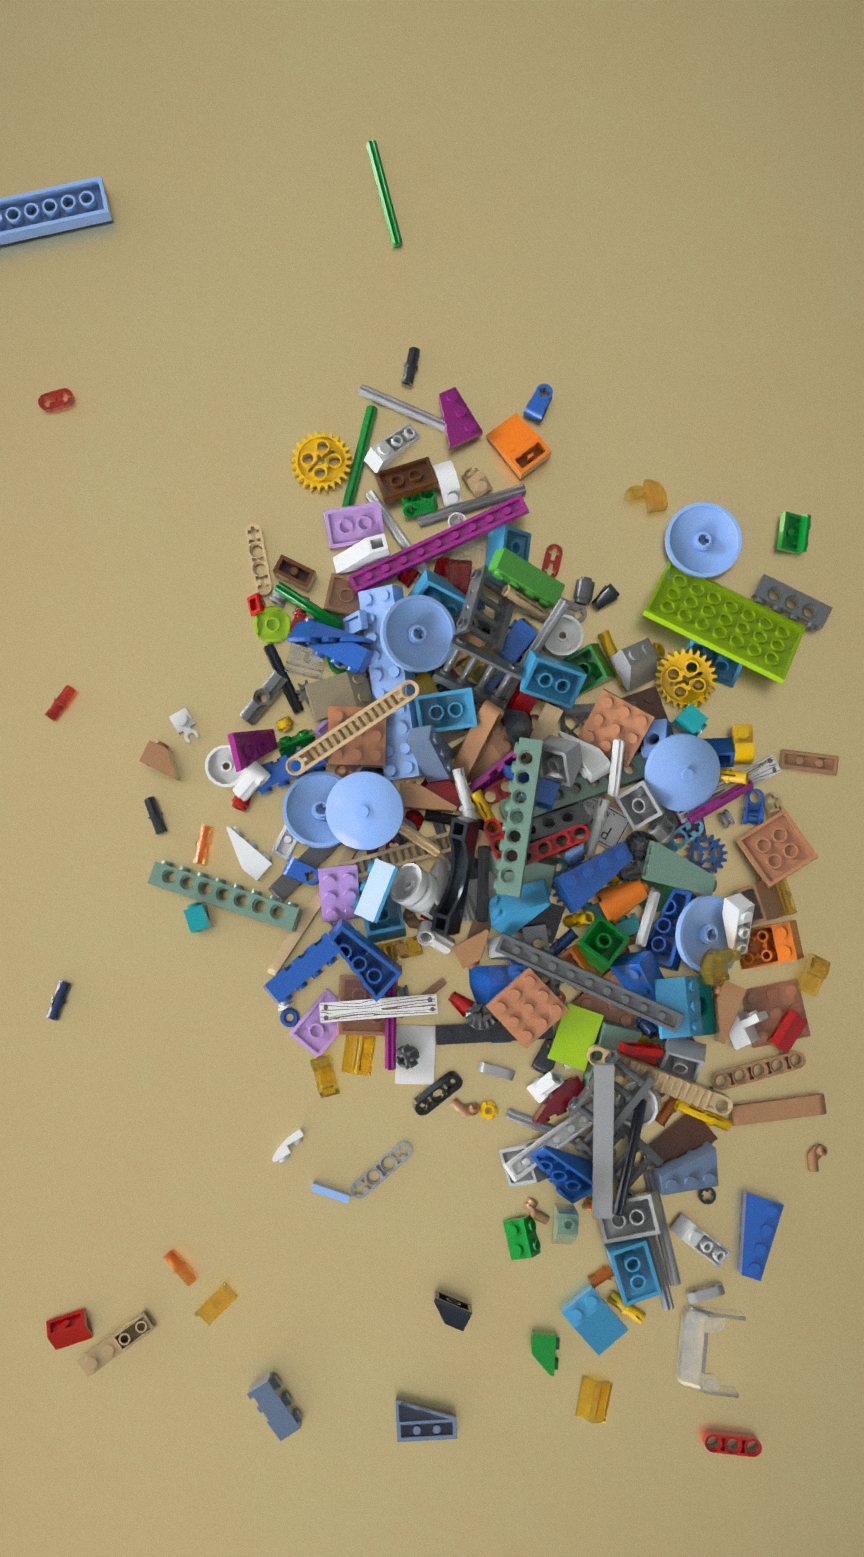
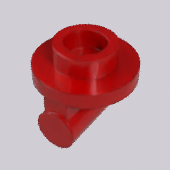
M441 556L437 559L433 572L440 576H448L453 569L451 560Z
M412 568L399 574L398 581L406 588H409L419 572Z
M418 810L406 812L405 818L413 822L417 831H419L424 821L422 813Z

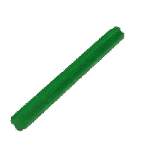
M371 140L367 142V149L392 245L394 247L401 246L402 238L376 140Z
M369 405L366 408L342 507L352 506L355 502L365 462L364 458L367 454L378 410L373 405Z

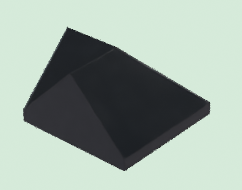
M504 708L503 720L505 730L515 747V743L519 742L520 737L530 739L533 727L531 715L525 711Z
M435 1290L434 1303L444 1323L464 1331L472 1315V1305Z

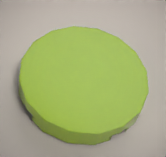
M269 606L256 615L253 626L260 640L268 644H277L287 639L291 632L292 623L290 616L285 610L277 606Z

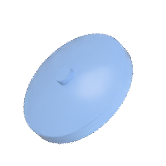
M708 502L693 503L682 508L670 521L665 534V547L671 562L681 572L695 578H712L727 571L738 558L742 546L741 530L733 515L723 507Z
M425 595L406 596L393 603L384 614L380 627L381 643L388 658L401 669L414 673L434 670L447 661L454 649L450 646L452 636L456 633L454 621L448 610L436 599Z
M681 733L663 739L654 747L647 759L644 775L647 784L660 805L674 811H689L701 806L713 795L720 778V763L715 750L707 741L692 734Z
M323 771L312 772L300 777L289 787L283 800V819L290 834L300 843L313 848H330L342 843L332 833L326 818L328 796L333 787L343 779L341 776Z
M356 772L341 779L331 790L326 803V818L332 833L342 843L354 849L370 850L385 845L397 834L404 818V803L397 787L386 777L374 772Z
M704 895L695 898L686 905L677 922L675 939L678 952L686 965L697 972L707 974L719 973L731 966L737 958H731L729 954L722 916L724 898L720 896Z

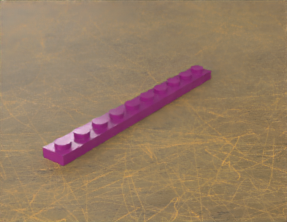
M520 494L349 575L348 578L357 595L358 592L372 588L528 514V507Z

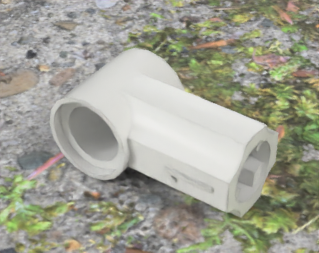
M257 761L245 771L246 775L233 789L234 794L243 801H247L254 791L262 786L271 776Z
M422 921L418 926V942L424 946L430 945L445 955L449 954L455 944V940L449 936L431 931V921Z
M552 1069L543 1077L536 1078L526 1089L540 1103L553 1090L562 1085L564 1082L563 1075L559 1070Z

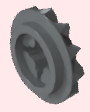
M483 1002L480 1004L474 1003L472 1007H468L465 1016L467 1023L478 1030L491 1028L497 1020ZM480 1012H482L484 1015L482 1020H480L479 1017Z

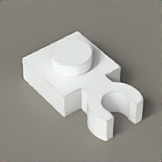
M186 707L169 717L179 734L185 733L184 739L187 743H191L189 740L190 734H195L197 739L200 738L199 733L191 728L196 724Z

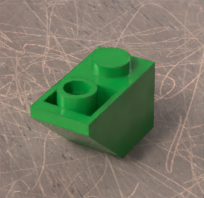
M532 1330L531 1353L548 1374L554 1376V1371L558 1370L559 1358L555 1357L556 1350H559L560 1337H556L555 1331Z

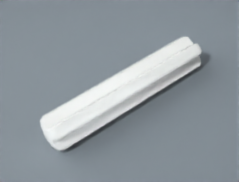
M614 739L608 785V795L618 796L620 791L625 741L621 739Z
M651 890L649 892L636 936L635 944L641 947L646 946L661 896L657 891Z

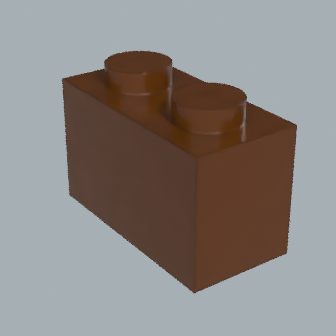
M282 554L273 569L275 576L309 592L317 576L315 570Z

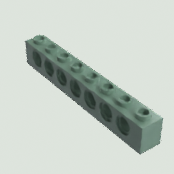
M520 737L519 742L515 743L514 753L517 754L516 761L512 762L511 768L514 778L513 781L510 780L508 792H511L510 800L506 801L505 807L508 817L507 820L504 819L502 831H505V837L501 839L499 850L502 851V857L497 860L496 870H499V876L495 878L493 886L498 895L521 898L544 749L543 740ZM526 754H530L533 757L529 764L522 762V758ZM526 773L530 777L529 781L524 784L520 783L519 777ZM519 793L526 794L525 802L518 803L516 801ZM517 812H521L524 815L523 820L519 823L513 820V816ZM513 832L520 833L521 838L519 841H511L510 836ZM516 851L518 854L517 859L510 862L507 858L508 853ZM509 870L515 874L512 881H506L504 878L505 873Z
M636 752L629 766L633 769L632 774L626 773L624 766H622L620 788L645 780L644 773L647 760L643 758L642 754ZM580 772L577 773L573 785H577L580 788V792L573 793L570 787L559 784V792L562 794V799L555 800L551 811L561 810L571 804H578L608 793L609 779L604 775L597 780L598 786L592 787L589 785L587 778H583ZM521 793V797L516 798L518 803L526 801V797ZM510 797L504 799L499 807L503 819L506 820L508 817V812L505 811L506 801L510 800ZM535 806L533 817L542 816L551 811ZM517 812L513 816L514 822L517 823L521 822L524 818L521 812Z
M162 860L161 863L156 861L154 863L148 880L150 885L296 932L303 911L298 908L299 904L290 901L284 904L280 902L278 897L269 895V898L262 896V892L251 889V892L244 891V886L233 883V886L226 885V880L217 877L215 880L208 879L209 875L197 872V875L190 873L191 869L180 866L179 869L172 867L173 863ZM174 872L176 878L173 882H169L168 877ZM192 878L194 884L192 887L187 888L186 882ZM210 884L212 887L211 892L205 894L204 887ZM228 890L230 893L229 898L223 900L222 893ZM247 896V898H248L247 904L244 905V906H241V905H240V899H241V897ZM260 902H265V910L259 912L258 904ZM278 908H283V916L277 918L276 910Z

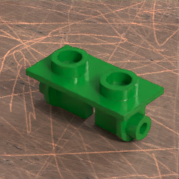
M303 729L297 732L295 736L280 738L279 742H277L280 755H293L297 751L296 746L299 745L300 748H303L314 742L316 739L312 737L314 736L312 729Z

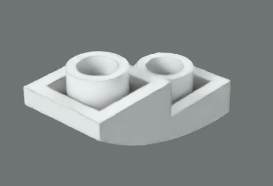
M302 1127L292 1133L281 1144L272 1158L273 1162L279 1160L281 1163L290 1158L289 1153L292 1152L289 1144L295 1146L303 1141L302 1137L305 1135Z

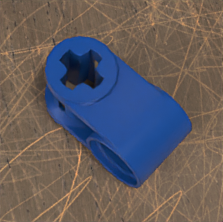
M541 384L537 387L524 410V415L538 422L542 421L552 400L553 390L550 385ZM547 392V395L541 397V393Z
M752 789L744 795L741 818L744 825L746 823L758 825L763 823L764 794L760 789ZM752 792L758 794V801L756 803L750 800Z
M292 856L289 857L282 874L312 886L319 883L317 869ZM308 873H313L316 876L315 880L311 879L309 882Z

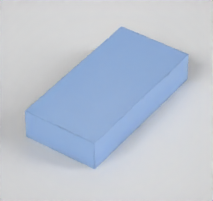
M358 610L343 618L344 631L357 635L367 630L366 610Z
M314 1181L311 1188L312 1192L348 1204L351 1196L348 1192Z

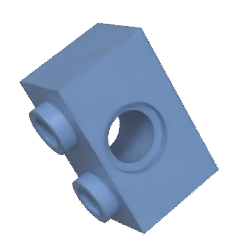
M668 719L653 720L644 737V745L641 747V754L644 759H648L649 754L659 742L673 734V724ZM656 738H659V741L656 744H653L654 740Z

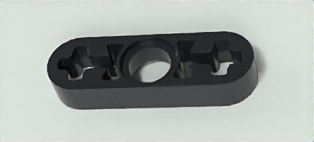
M450 1071L413 1100L412 1106L416 1113L423 1116L431 1112L461 1088L463 1084L462 1078L455 1071ZM436 1090H442V1094L440 1096L433 1097V1093Z

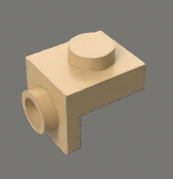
M477 466L468 468L465 474L461 476L468 484L475 498L481 497L493 489L483 470Z

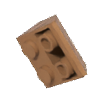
M764 881L736 889L737 893L742 894L755 905L752 925L786 915L776 885L769 889Z

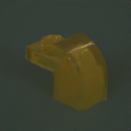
M644 479L643 487L640 485L631 486L625 493L626 502L645 499L647 513L665 511L668 508L665 489L655 480Z
M417 936L376 945L395 961L424 954Z
M710 948L707 950L700 961L702 983L717 985L730 980L727 964L742 959L741 951H735L732 948Z
M809 953L802 971L804 973L797 989L816 997L823 980L827 978L831 964L830 961Z
M320 1055L310 1059L321 1098L340 1094L332 1058L329 1055Z

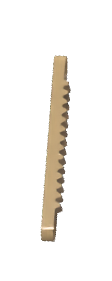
M412 680L404 681L291 756L286 762L287 772L294 776L303 774L401 709L419 695L418 684ZM409 684L415 687V693L411 696L406 695L404 692L405 686ZM294 760H298L301 763V769L297 772L293 771L290 767L291 762Z
M480 829L478 833L477 843L481 840L482 832ZM449 831L427 837L442 848L439 855L451 851L448 837ZM414 842L341 862L334 867L357 864L358 878L370 874L366 871L370 861L374 862L375 858L398 867L433 857V855Z
M348 846L339 861L333 862V865L352 860L359 849ZM316 888L317 894L311 895L313 901H307L309 907L303 908L305 913L301 914L296 932L287 933L288 939L282 940L283 947L278 946L279 953L267 971L272 976H276L280 972L321 909L319 888Z
M597 1044L592 1045L587 1050V1059L593 1066L594 1063H605L604 1059L611 1051L614 1052V1050ZM594 1051H601V1059H592L591 1055ZM621 1054L619 1058L620 1061L639 1075H645L647 1072L654 1075L656 1083L651 1087L653 1090L719 1115H727L732 1111L733 1103L729 1096L627 1055ZM614 1066L615 1075L621 1076L624 1079H629L630 1081L635 1082L633 1079H631L629 1076H627L625 1073H623L621 1070ZM726 1100L728 1103L727 1107L719 1109L717 1107L718 1102Z

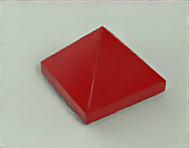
M260 592L247 598L251 616L264 611L266 603Z

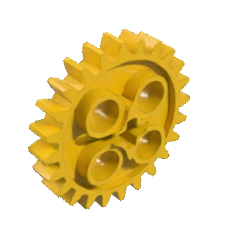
M323 430L322 435L315 431L314 437L308 433L307 440L302 437V444L296 443L298 450H292L296 456L291 457V461L295 462L291 467L292 469H297L293 474L294 476H299L298 482L304 481V487L310 485L311 491L317 487L319 493L322 488H325V491L328 492L329 486L335 490L336 483L341 486V479L347 480L345 473L351 472L347 467L352 466V462L348 461L352 458V455L346 454L350 449L349 447H344L345 441L339 443V435L333 438L332 432L326 436L325 430ZM326 445L328 448L325 452L318 451L319 446ZM306 457L313 458L310 464H305L303 461ZM319 459H321L322 461L325 460V463H324V464L319 463L318 460H319ZM333 459H338L340 461V463L337 466L330 465V462ZM319 471L325 472V476L323 478H317L315 476L316 473Z
M682 647L681 653L675 649L674 656L667 653L668 660L662 658L661 661L664 665L658 664L657 668L661 671L656 672L655 675L660 678L656 679L655 683L661 684L657 687V691L663 690L660 697L667 696L666 703L672 700L673 707L678 703L680 704V709H682L684 705L688 706L691 703L698 708L699 701L705 704L704 697L711 698L709 692L714 693L715 689L712 686L717 685V681L712 679L717 678L718 674L712 673L716 666H709L712 663V659L706 661L707 654L699 656V649L696 653H693L692 647L689 649V652H686L685 648ZM694 662L697 668L689 670L686 665ZM671 669H676L679 675L671 677L668 672ZM698 672H702V673H703L702 675L693 676V675L697 674ZM683 675L690 677L689 682L682 680ZM696 680H701L704 686L696 688L693 683ZM680 681L674 685H670L671 682ZM680 686L684 687L686 690V692L681 695L676 693L675 689Z

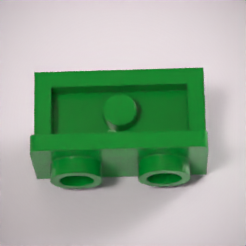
M787 511L781 512L776 549L792 554L806 552L809 529L811 527V515L801 516Z
M530 1215L503 1221L512 1260L533 1258L540 1254L541 1245L537 1238L536 1223Z

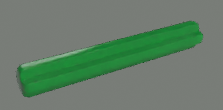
M278 582L274 590L328 626L337 629L341 626V620L284 583Z

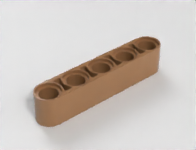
M486 700L476 716L478 726L470 728L453 762V770L464 767L467 784L470 782L505 711L489 700ZM451 770L450 778L447 780L455 784L453 772Z
M791 1050L788 1053L784 1052L713 1073L711 1084L719 1090H726L802 1068L806 1063V1057L801 1052ZM797 1054L800 1058L799 1063L793 1065L791 1058ZM775 1060H780L781 1067L778 1070H774L772 1067ZM757 1065L762 1067L760 1075L754 1074V1067ZM738 1070H742L744 1077L742 1080L737 1081L735 1073ZM720 1075L725 1077V1083L722 1086H718L716 1083V1079Z
M820 1093L734 1104L730 1113L732 1126L824 1115L827 1114L824 1094Z

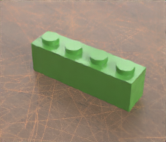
M507 548L495 551L487 570L493 574L494 578L504 580L512 588L520 590L527 598L535 599L540 606L545 608L557 604L565 587L563 583Z

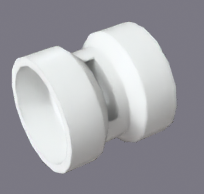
M459 512L451 514L448 519V528L467 520L465 515Z

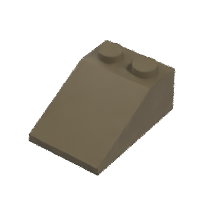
M350 671L305 685L315 722L328 719V706L367 707L374 702L366 673L359 671L357 674Z

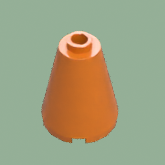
M640 879L601 888L595 896L607 920L614 925L648 897L647 892L650 890L645 881L641 882Z

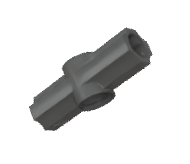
M274 670L261 688L254 692L253 698L239 715L246 722L254 725L265 709L273 704L275 697L289 680L283 674ZM265 692L267 694V700L263 703L261 701V695Z

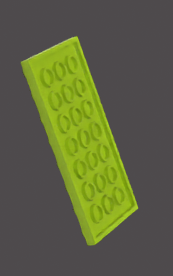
M670 559L643 612V616L780 684L786 678L806 629L805 626L708 578H695L684 574L674 566Z

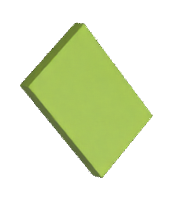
M566 1002V1006L570 1011L560 1019L547 1058L585 1071L588 1063L587 1050L595 1043L604 1015Z

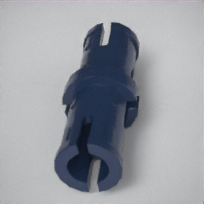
M58 980L57 988L50 999L51 1004L46 1015L47 1018L58 1021L61 1008L66 1003L65 998L71 985L70 983Z

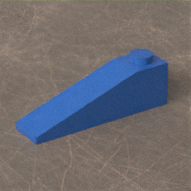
M312 618L305 619V622H297L287 637V642L309 648L310 645L353 642L358 645L373 644L371 639L318 623L316 619Z
M508 965L476 966L469 970L470 988L477 1004L483 1002L486 1005L509 985ZM501 1041V1042H492V1043H508V1042H511V1041Z
M547 1145L531 1153V1157L541 1171H545L548 1175L550 1183L553 1182L556 1186V1191L572 1204L592 1193L593 1163L590 1160Z

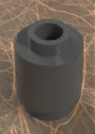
M582 576L581 579L576 580L573 596L575 599L574 603L589 606L595 587V582L592 581V578Z

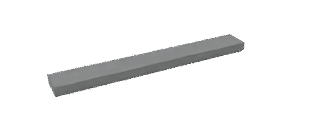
M594 1063L592 1218L612 1219L614 1063Z

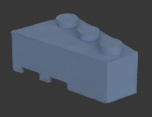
M432 725L409 729L407 744L427 782L449 779L450 772L453 770V749Z
M707 1141L703 1143V1146L695 1150L691 1149L686 1152L687 1154L677 1159L673 1158L654 1168L655 1188L662 1195H669L719 1186L716 1148Z
M270 1372L253 1383L247 1395L250 1399L255 1398L259 1405L257 1407L258 1411L264 1413L268 1419L267 1423L279 1440L282 1441L301 1428L303 1418L298 1410L293 1409L291 1405L292 1400L288 1393H284L280 1388L282 1384L276 1375L273 1376Z
M400 1399L395 1400L397 1442L457 1439L455 1415Z

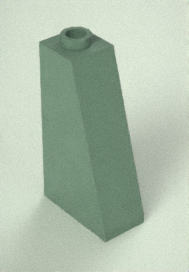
M650 840L640 878L712 895V892L717 887L716 876L662 844Z
M495 845L496 850L500 851L499 846ZM489 846V871L499 876V870H496L497 860L491 846ZM528 853L527 861L531 859V853ZM545 858L526 866L523 885L545 879L550 898L551 887L553 886L552 878L555 877L558 860ZM514 872L505 873L504 875L507 881H512L515 877Z
M602 1020L594 1045H601L611 1050L619 1049L620 1041L638 1042L642 1032L637 1027ZM594 1051L591 1055L592 1059H601L602 1052ZM589 1061L582 1081L584 1088L594 1077V1066Z
M554 1203L552 1243L572 1245L578 1236L579 1214L574 1204Z

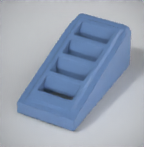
M582 844L562 854V858L568 868L585 859Z

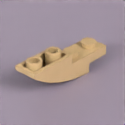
M143 1312L78 1359L77 1362L87 1377H90L155 1328Z

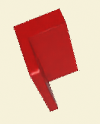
M788 1008L767 1041L783 1052L788 1053L808 1021L798 1015L793 1009Z
M620 1041L619 1050L621 1054L656 1067L657 1057L663 1056V1049L658 1044Z
M84 1309L46 1321L47 1338L55 1350L93 1337L92 1332L87 1326V1317Z

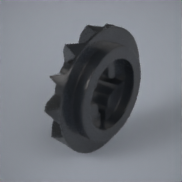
M640 830L634 831L625 839V843L633 857L632 860L641 862L645 860L650 840L654 841L649 833ZM635 840L639 843L645 842L643 845L645 852L639 849L635 850L637 847Z

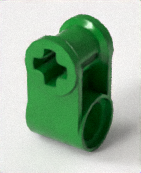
M434 489L409 496L411 502H409L408 497L400 499L402 505H404L403 513L407 517L433 513L438 509L437 495Z

